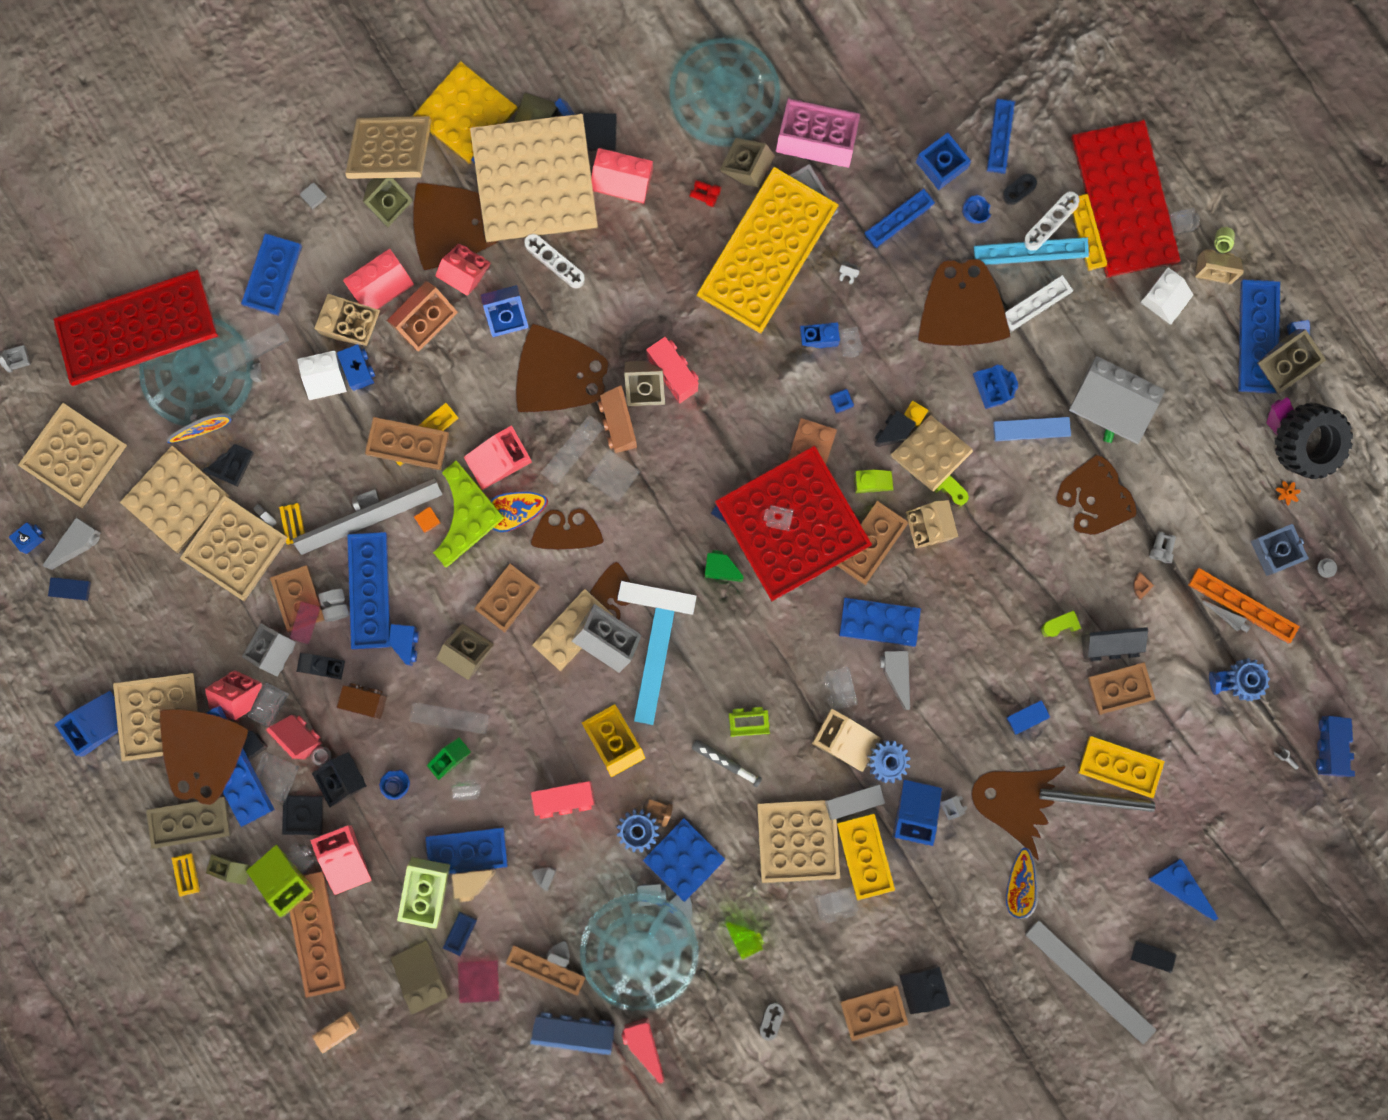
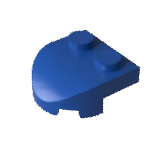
M995 365L992 368L973 373L985 409L1000 406L1015 397V391L1018 389L1017 378L1012 371L1004 369L1003 365Z

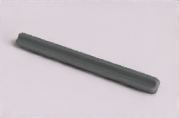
M1040 789L1039 798L1044 800L1149 812L1155 811L1154 801Z

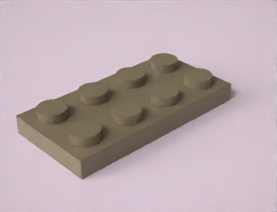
M225 797L218 798L211 805L201 804L197 801L146 810L151 849L231 836Z

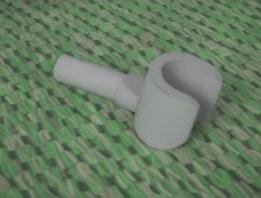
M1279 746L1282 752L1278 754L1274 751L1276 757L1288 762L1294 769L1299 768L1291 759L1290 752L1287 749Z

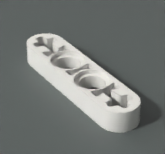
M1074 192L1064 194L1027 233L1024 242L1025 247L1033 251L1040 248L1077 209L1079 196ZM1071 199H1073L1074 202H1073V203H1070V204L1067 206V208H1065V206H1066V204H1067V200L1070 201ZM1060 211L1063 213V217L1055 218L1053 212ZM1048 224L1051 229L1047 232L1042 231L1040 226ZM1038 233L1037 241L1030 243V239L1033 240Z
M531 234L526 237L525 246L528 252L571 287L580 288L583 286L585 278L582 271L538 235ZM537 240L536 243L541 248L540 251L535 246L530 247V241L534 242ZM545 251H550L553 253V257L545 260L542 254ZM561 262L567 265V269L563 272L558 271L556 268ZM571 269H573L571 271L572 275L575 277L579 275L580 282H573L572 276L569 275Z

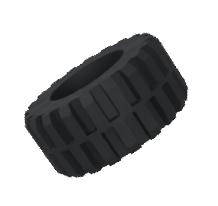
M1306 403L1297 406L1295 411L1291 410L1287 414V418L1282 419L1280 422L1282 425L1276 431L1278 435L1275 438L1274 444L1277 445L1275 452L1279 456L1280 464L1288 471L1310 479L1326 478L1328 474L1332 475L1335 473L1337 468L1343 466V461L1348 459L1350 455L1348 454L1349 449H1352L1353 445L1351 443L1353 432L1350 431L1352 427L1347 417L1341 414L1340 411L1318 403ZM1320 427V442L1317 448L1307 455L1306 445L1308 438L1316 428Z

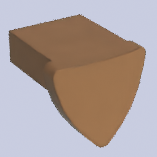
M649 800L645 815L651 812L650 818L656 817L657 820L655 822L662 824V827H666L673 805H665Z

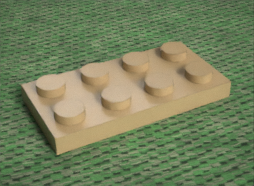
M586 589L579 594L532 645L560 672L582 649L573 643L572 639L591 607L596 604L613 616Z

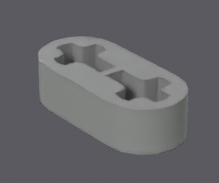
M777 1002L767 1005L761 1022L760 1034L765 1040H773L779 1031L784 1011L783 1007ZM777 1006L780 1014H776L774 1020H771L772 1013L769 1010ZM771 1022L773 1023L771 1029L774 1033L766 1036V1032L763 1029L768 1028Z

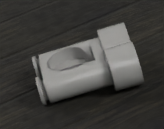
M1157 532L1154 548L1151 549L1149 557L1165 563H1172L1174 556L1172 552L1176 536H1167L1163 532ZM1164 539L1167 540L1165 549L1162 548Z

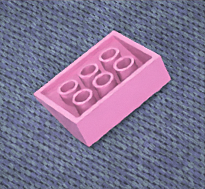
M788 99L776 152L849 168L860 114Z

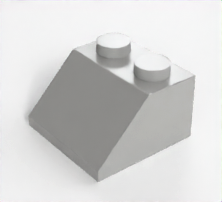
M260 623L242 657L255 666L278 676L283 670L287 658L293 652L296 642Z

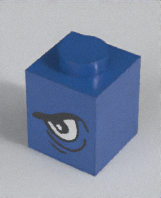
M28 522L9 536L18 550L25 554H28L45 540L41 535L43 534L41 528L36 524L33 525Z

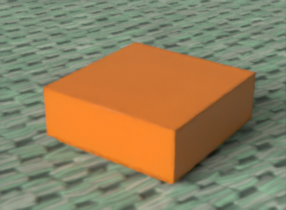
M431 507L414 516L424 533H427L441 523Z

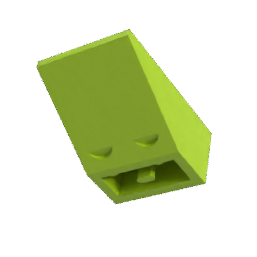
M277 844L246 870L266 902L279 917L285 916L315 889Z

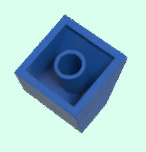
M517 285L481 294L483 308L492 337L529 328Z

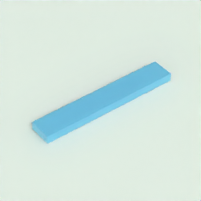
M1088 237L1046 240L1040 248L1034 251L1027 249L1024 242L974 246V259L981 260L985 265L1089 257Z
M661 608L655 609L634 722L654 724L675 611Z

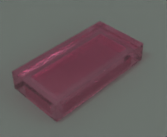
M301 602L290 639L306 644L310 643L321 607Z

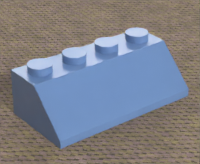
M541 1012L540 1015L535 1017L531 1044L610 1055L615 1025H612L611 1021L600 1020L597 1023L591 1022L592 1019L586 1017L574 1020L570 1015H560L559 1018L552 1017V1013Z

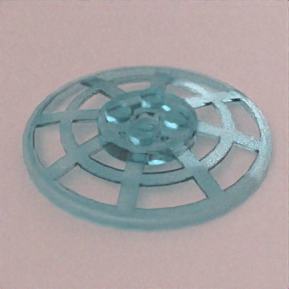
M732 38L708 40L690 49L676 65L670 82L671 107L680 125L696 139L716 146H732L735 138L752 140L760 135L774 119L780 100L779 78L768 57L753 45ZM732 43L744 46L745 48L741 54L717 52L715 44ZM708 47L710 55L698 61L693 68L684 65L686 59L700 48ZM751 51L757 53L765 61L771 71L770 74L761 75L757 67L747 59ZM719 57H731L737 60L733 67L722 66ZM709 60L713 61L715 69L711 70L708 74L699 71L703 64ZM745 63L751 68L755 76L745 78L739 70ZM680 71L689 74L686 84L687 96L676 100L675 84ZM696 77L704 81L703 90L692 94L693 78ZM774 81L775 96L770 110L761 104L764 95L763 82ZM758 83V96L755 100L747 95V86ZM727 85L730 87V91L723 93L720 87ZM702 98L706 100L710 106L707 114L699 109L695 101ZM743 102L752 107L746 114L738 118L736 109ZM690 104L694 113L703 120L698 130L686 121L679 107ZM717 110L722 112L728 111L731 120H718L713 117ZM757 110L766 116L765 120L757 128L747 134H742L740 124L750 119ZM710 124L720 127L733 126L735 137L717 138L705 133Z
M213 318L216 325L221 326L234 337L226 342H223L218 337L209 339L219 345L211 352L201 348L202 342L193 345V347L175 351L177 355L172 363L162 362L164 355L157 357L156 362L145 361L140 363L139 378L143 394L149 405L169 422L185 427L192 423L190 416L193 414V409L205 408L214 403L223 411L220 414H228L231 417L246 401L253 384V380L250 378V370L253 369L251 366L253 364V357L242 336L225 322ZM238 343L245 355L246 372L235 371L234 359L229 350ZM223 352L227 358L228 369L218 368L215 359ZM198 365L199 372L194 375L191 374L190 368ZM144 369L155 370V380L160 392L153 399L146 387ZM160 370L171 371L173 380L165 387L161 380ZM217 376L227 377L224 386L217 393L212 387ZM233 378L245 380L240 395L229 407L222 397L230 389ZM179 386L186 391V402L176 399L170 393ZM206 390L211 397L206 401L194 403V393ZM166 397L173 404L185 408V419H178L169 415L158 404Z
M649 894L624 895L603 905L588 922L580 945L582 970L592 989L608 1003L629 1011L655 1010L676 1000L691 983L698 963L697 937L688 918L678 907L669 901ZM648 902L661 906V909L656 917L646 914H632L629 903ZM616 906H622L624 917L614 921L605 931L596 925V922L606 912ZM668 911L673 913L682 922L689 937L677 940L672 929L663 922ZM634 921H646L653 924L648 932L636 931ZM626 923L628 934L624 935L620 940L610 935L617 927ZM659 928L668 935L671 943L661 946L655 937ZM590 932H593L601 938L597 950L598 962L587 963L586 945ZM606 942L616 948L615 958L603 959V950ZM691 945L692 963L689 974L686 976L677 972L680 963V948ZM635 951H642L645 955L644 958L641 960L635 959L633 956ZM674 951V963L672 969L661 964L664 953ZM617 966L623 973L618 983L609 975L606 968ZM601 970L606 981L615 988L610 997L597 987L589 971ZM657 971L667 976L657 986H651L649 977ZM630 978L641 980L644 990H633L625 986ZM672 979L683 983L680 989L671 997L657 1003L654 993L665 988ZM621 993L632 996L646 995L649 1006H630L617 1002V999Z

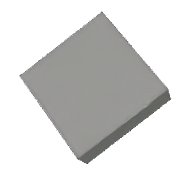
M314 182L300 193V196L312 210L327 198Z

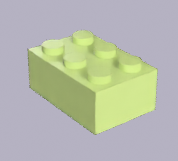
M411 857L407 866L397 921L437 928L450 869L449 864Z

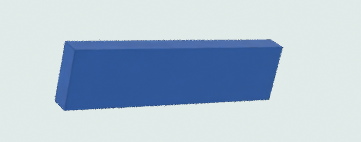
M996 99L987 172L1001 174L1006 172L1015 101Z
M922 189L868 229L865 235L874 247L877 248L931 208L935 202L925 189Z

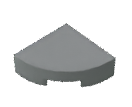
M253 363L251 365L253 369L250 370V378L254 382H262L261 363Z
M260 504L253 508L271 527L277 523Z

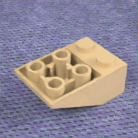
M328 294L314 329L325 337L367 346L380 310Z
M830 709L811 744L863 772L869 761L868 755L872 754L871 748L875 749L877 747L876 743H879L881 738L848 717Z

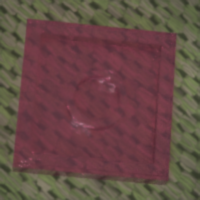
M498 960L458 963L459 1003L500 1000Z

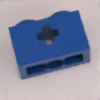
M357 344L337 352L349 386L353 391L375 383L373 380L375 373L372 366L367 365L366 360L369 358L365 349H361ZM356 364H359V370L356 371Z

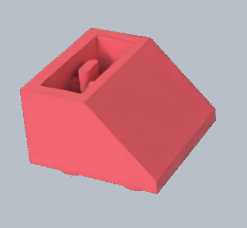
M458 244L442 258L435 276L465 295H469L476 288L491 263L485 260L484 257L470 251L466 246Z
M234 670L205 688L208 706L210 709L221 706L225 716L237 720L251 710L262 684Z

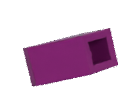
M1288 397L1282 401L1280 399L1275 401L1271 405V411L1268 413L1266 424L1275 433L1277 428L1281 427L1282 424L1280 422L1282 419L1287 418V414L1294 410Z

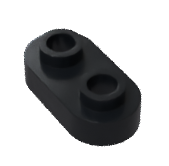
M1024 174L1006 187L1003 192L1005 203L1016 205L1031 194L1037 186L1036 178L1031 174ZM1023 183H1028L1029 187H1024ZM1009 194H1013L1015 198H1010Z

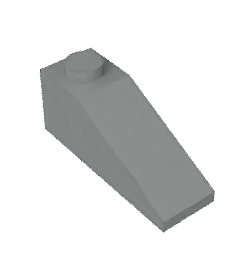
M75 518L42 566L53 570L97 544L101 532L83 520Z
M908 651L884 652L883 656H880V668H883V672L903 710H910Z

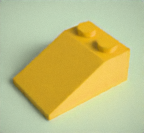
M616 704L582 722L585 731L611 777L645 759L641 747Z

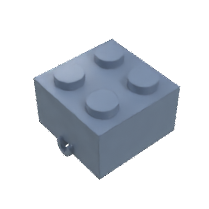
M1293 524L1251 541L1266 576L1309 559L1303 547L1304 541L1301 537L1299 538Z

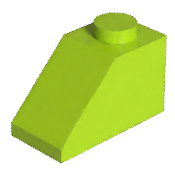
M875 469L855 471V494L893 491L892 471Z

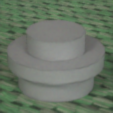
M1326 558L1318 563L1317 571L1322 577L1329 578L1336 574L1337 565L1332 559Z
M317 747L312 752V761L318 766H323L331 760L330 750L326 747Z

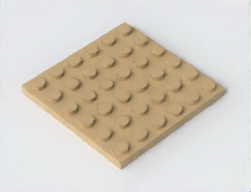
M583 114L470 128L486 242L524 238L531 234L540 236L598 228Z

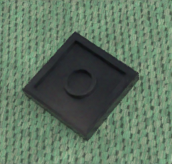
M580 113L583 114L587 151H598V148L616 152L617 114Z
M283 796L282 835H323L324 796Z

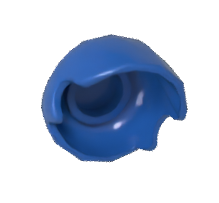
M973 195L969 196L963 203L962 212L967 221L973 224L983 223L991 217V205L984 197Z
M402 770L388 771L381 777L379 783L381 794L391 800L401 799L407 794L410 786L409 777Z

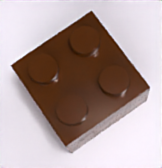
M349 683V686H342L337 704L338 709L381 719L387 699L386 696L382 695L383 691L372 688L364 691L363 686Z

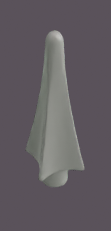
M1202 600L1204 605L1217 613L1236 631L1241 629L1247 633L1251 626L1245 623L1246 618L1224 610L1207 600Z

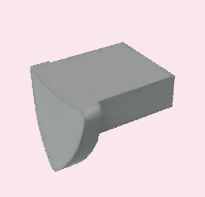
M22 345L0 351V364L8 373L13 372L14 369L31 365L26 346Z
M376 489L352 497V504L356 512L380 502Z
M545 867L534 870L532 872L534 879L542 889L548 891L556 869Z
M566 941L557 943L546 954L547 961L566 968L569 964V949Z

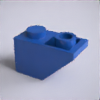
M838 323L800 326L802 346L815 348L838 347L840 342Z
M391 624L389 644L406 665L413 666V662L417 660L415 643L419 642V631L414 626Z

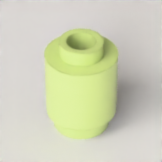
M1222 227L1217 230L1214 246L1219 252L1226 253L1233 248L1234 231L1229 227Z

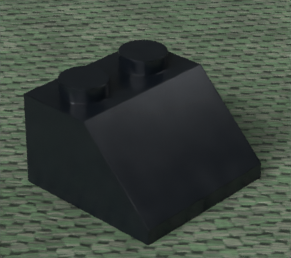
M349 752L331 759L312 773L329 807L340 803L366 787L364 778L357 769L355 761Z
M937 964L899 975L910 1014L931 1012L951 1006L942 972Z

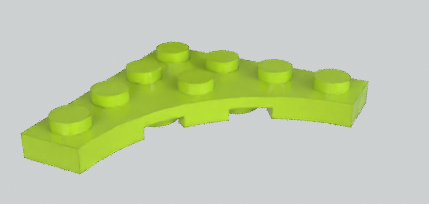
M457 460L442 472L452 491L454 514L447 536L433 552L446 568L504 519L503 515Z

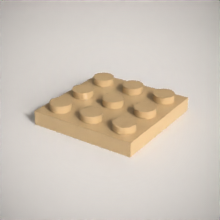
M930 415L891 456L934 492L973 450Z

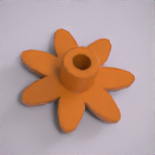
M1283 481V488L1276 489L1277 492L1281 493L1278 500L1285 499L1286 505H1290L1291 499L1298 502V498L1295 495L1299 494L1301 490L1294 489L1295 482L1288 486Z

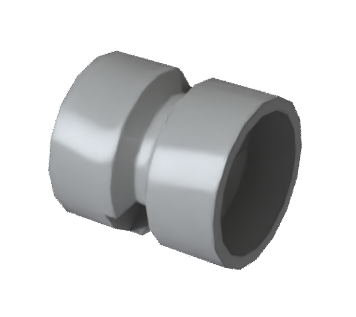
M343 589L330 590L318 595L320 605L324 607L322 613L325 622L349 616L347 605L343 604L345 600Z

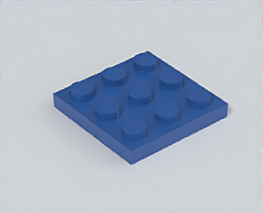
M683 818L643 861L685 902L725 859Z

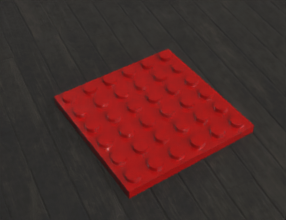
M815 446L715 501L716 506L771 602L872 546Z

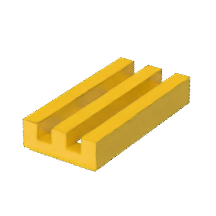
M299 503L279 507L284 534L288 537L286 539L287 545L294 544L290 537L285 511H288L293 538L298 536L292 509L296 510L300 535L305 534Z
M193 853L171 858L179 896L200 892ZM186 858L188 859L193 889L191 888ZM178 860H181L187 891L183 889Z

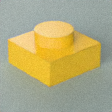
M912 401L904 415L916 422L915 426L919 427L928 409Z

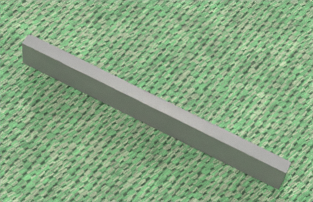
M432 479L293 538V542L299 553L303 555L343 538L347 534L357 532L443 494L436 480Z
M1039 920L1024 934L1141 1044L1144 1045L1153 1035L1156 1029Z

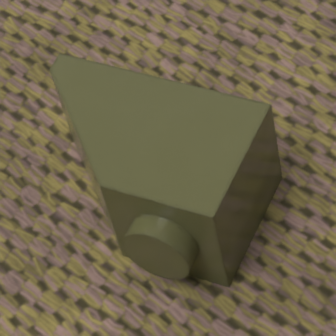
M211 854L206 874L226 882L246 885L249 878L246 870L251 865Z

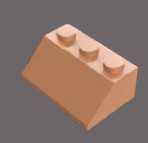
M426 281L387 319V322L419 352L458 312L435 286Z
M618 386L600 395L601 401L598 402L600 413L604 412L606 417L603 420L605 431L609 430L611 436L607 438L610 449L614 448L615 453L637 448L622 386Z

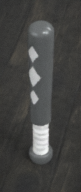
M700 740L694 741L692 745L694 751L734 774L746 778L753 783L754 787H758L762 780L761 776L756 777L747 772V770L741 768V765Z

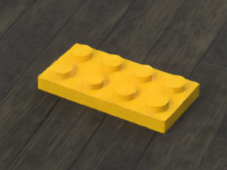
M1089 736L1078 773L1149 798H1154L1165 761Z
M875 814L837 823L856 899L861 900L895 891Z

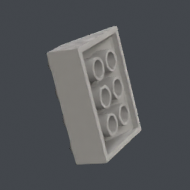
M1096 356L1087 369L1069 411L1139 444L1161 401L1165 389Z

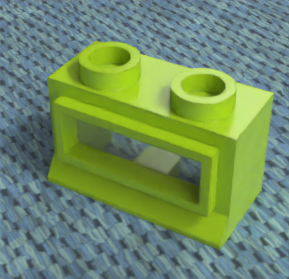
M754 707L752 712H744V708L732 709L733 713H729L730 737L770 734L768 710L764 711L763 707Z

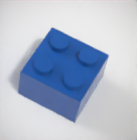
M946 133L918 154L916 163L935 187L940 190L967 170L971 160L950 134Z

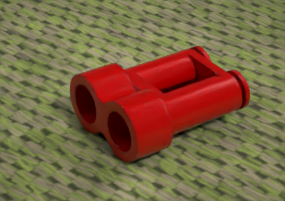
M696 180L695 188L691 190L690 197L705 202L710 207H714L722 187L715 184L712 186ZM702 189L704 191H707V195L697 192V190Z

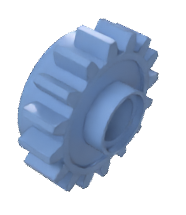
M1249 658L1236 661L1235 665L1230 666L1233 671L1227 672L1231 678L1227 679L1226 682L1231 683L1228 689H1234L1233 696L1239 695V700L1253 701V699H1260V695L1266 694L1265 689L1270 687L1268 685L1270 678H1268V670L1263 668V664H1257V660L1250 661Z
M883 740V744L876 743L877 747L875 749L871 748L872 754L868 755L870 763L867 766L872 768L870 773L876 774L875 779L877 780L882 778L884 783H887L888 780L890 783H895V778L902 780L901 774L907 775L905 768H910L906 761H909L911 758L905 756L908 750L902 749L903 745L900 743L896 745V741L893 740L890 741V744L887 740ZM891 757V764L887 766L886 759Z
M633 809L632 815L626 812V819L623 817L620 819L623 824L617 825V828L621 830L617 833V836L622 837L620 844L625 843V849L631 847L633 852L636 849L643 852L644 847L648 850L651 849L650 843L655 844L657 841L654 837H659L660 834L655 832L660 827L659 825H654V822L657 820L656 817L651 819V812L645 815L644 809H641L640 813ZM640 826L643 829V834H634L633 828Z

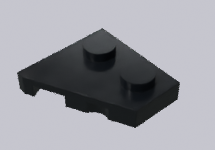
M234 444L209 467L206 466L203 472L238 487L254 452Z

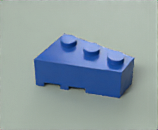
M1323 716L1318 726L1319 731H1321L1320 739L1317 743L1319 758L1316 761V769L1318 774L1355 777V771L1351 770L1350 760H1354V753H1350V742H1353L1352 718Z

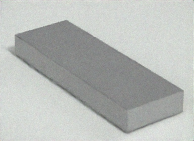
M875 785L826 800L825 804L830 820H834L885 804L880 785Z

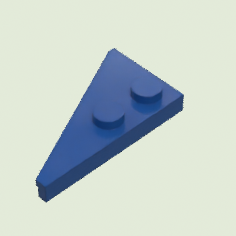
M1182 859L1176 860L1148 878L1149 881L1157 884L1213 921L1219 919Z

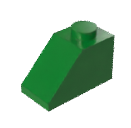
M712 550V553L707 554L705 578L743 582L744 576L730 558L723 554V551Z
M459 737L445 746L426 766L439 781L460 764L471 751Z

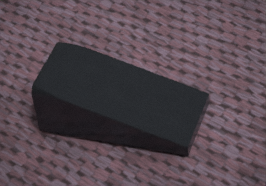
M1135 941L1130 960L1172 973L1177 954Z

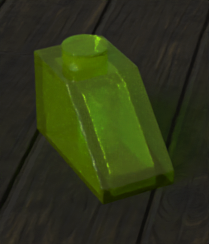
M731 921L724 922L742 960L763 950L761 945L765 943L760 933L756 934L753 929Z

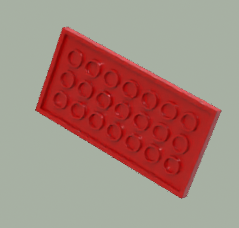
M1145 120L1073 134L1071 138L1085 194H1088L1107 261V266L1104 267L1106 278L1179 263L1181 260Z
M198 269L53 318L69 383L72 386L218 337Z

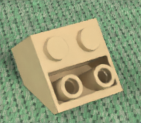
M949 500L935 501L906 512L915 549L958 537Z

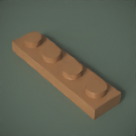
M513 945L506 961L507 965L578 996L586 978L579 973L547 961V959L516 945Z

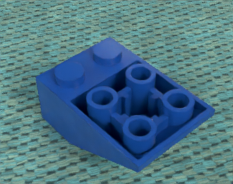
M111 691L76 709L55 724L76 756H86L118 733L115 697Z
M903 780L892 837L933 846L938 824L942 788Z

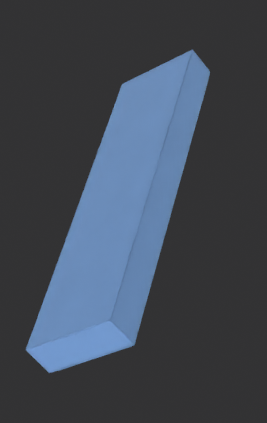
M1069 417L993 422L994 441L1071 436Z

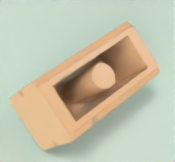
M349 1011L312 1037L320 1051L324 1053L360 1029Z

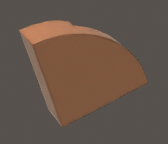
M1142 573L1137 574L1133 584L1134 592L1140 600L1154 586Z

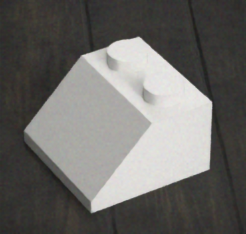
M1168 267L1145 295L1141 303L1171 325L1191 299L1193 293L1185 280Z
M335 350L297 359L309 400L347 392L341 363Z

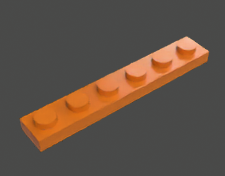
M1200 568L1196 569L1188 583L1190 587L1288 644L1292 642L1300 627Z

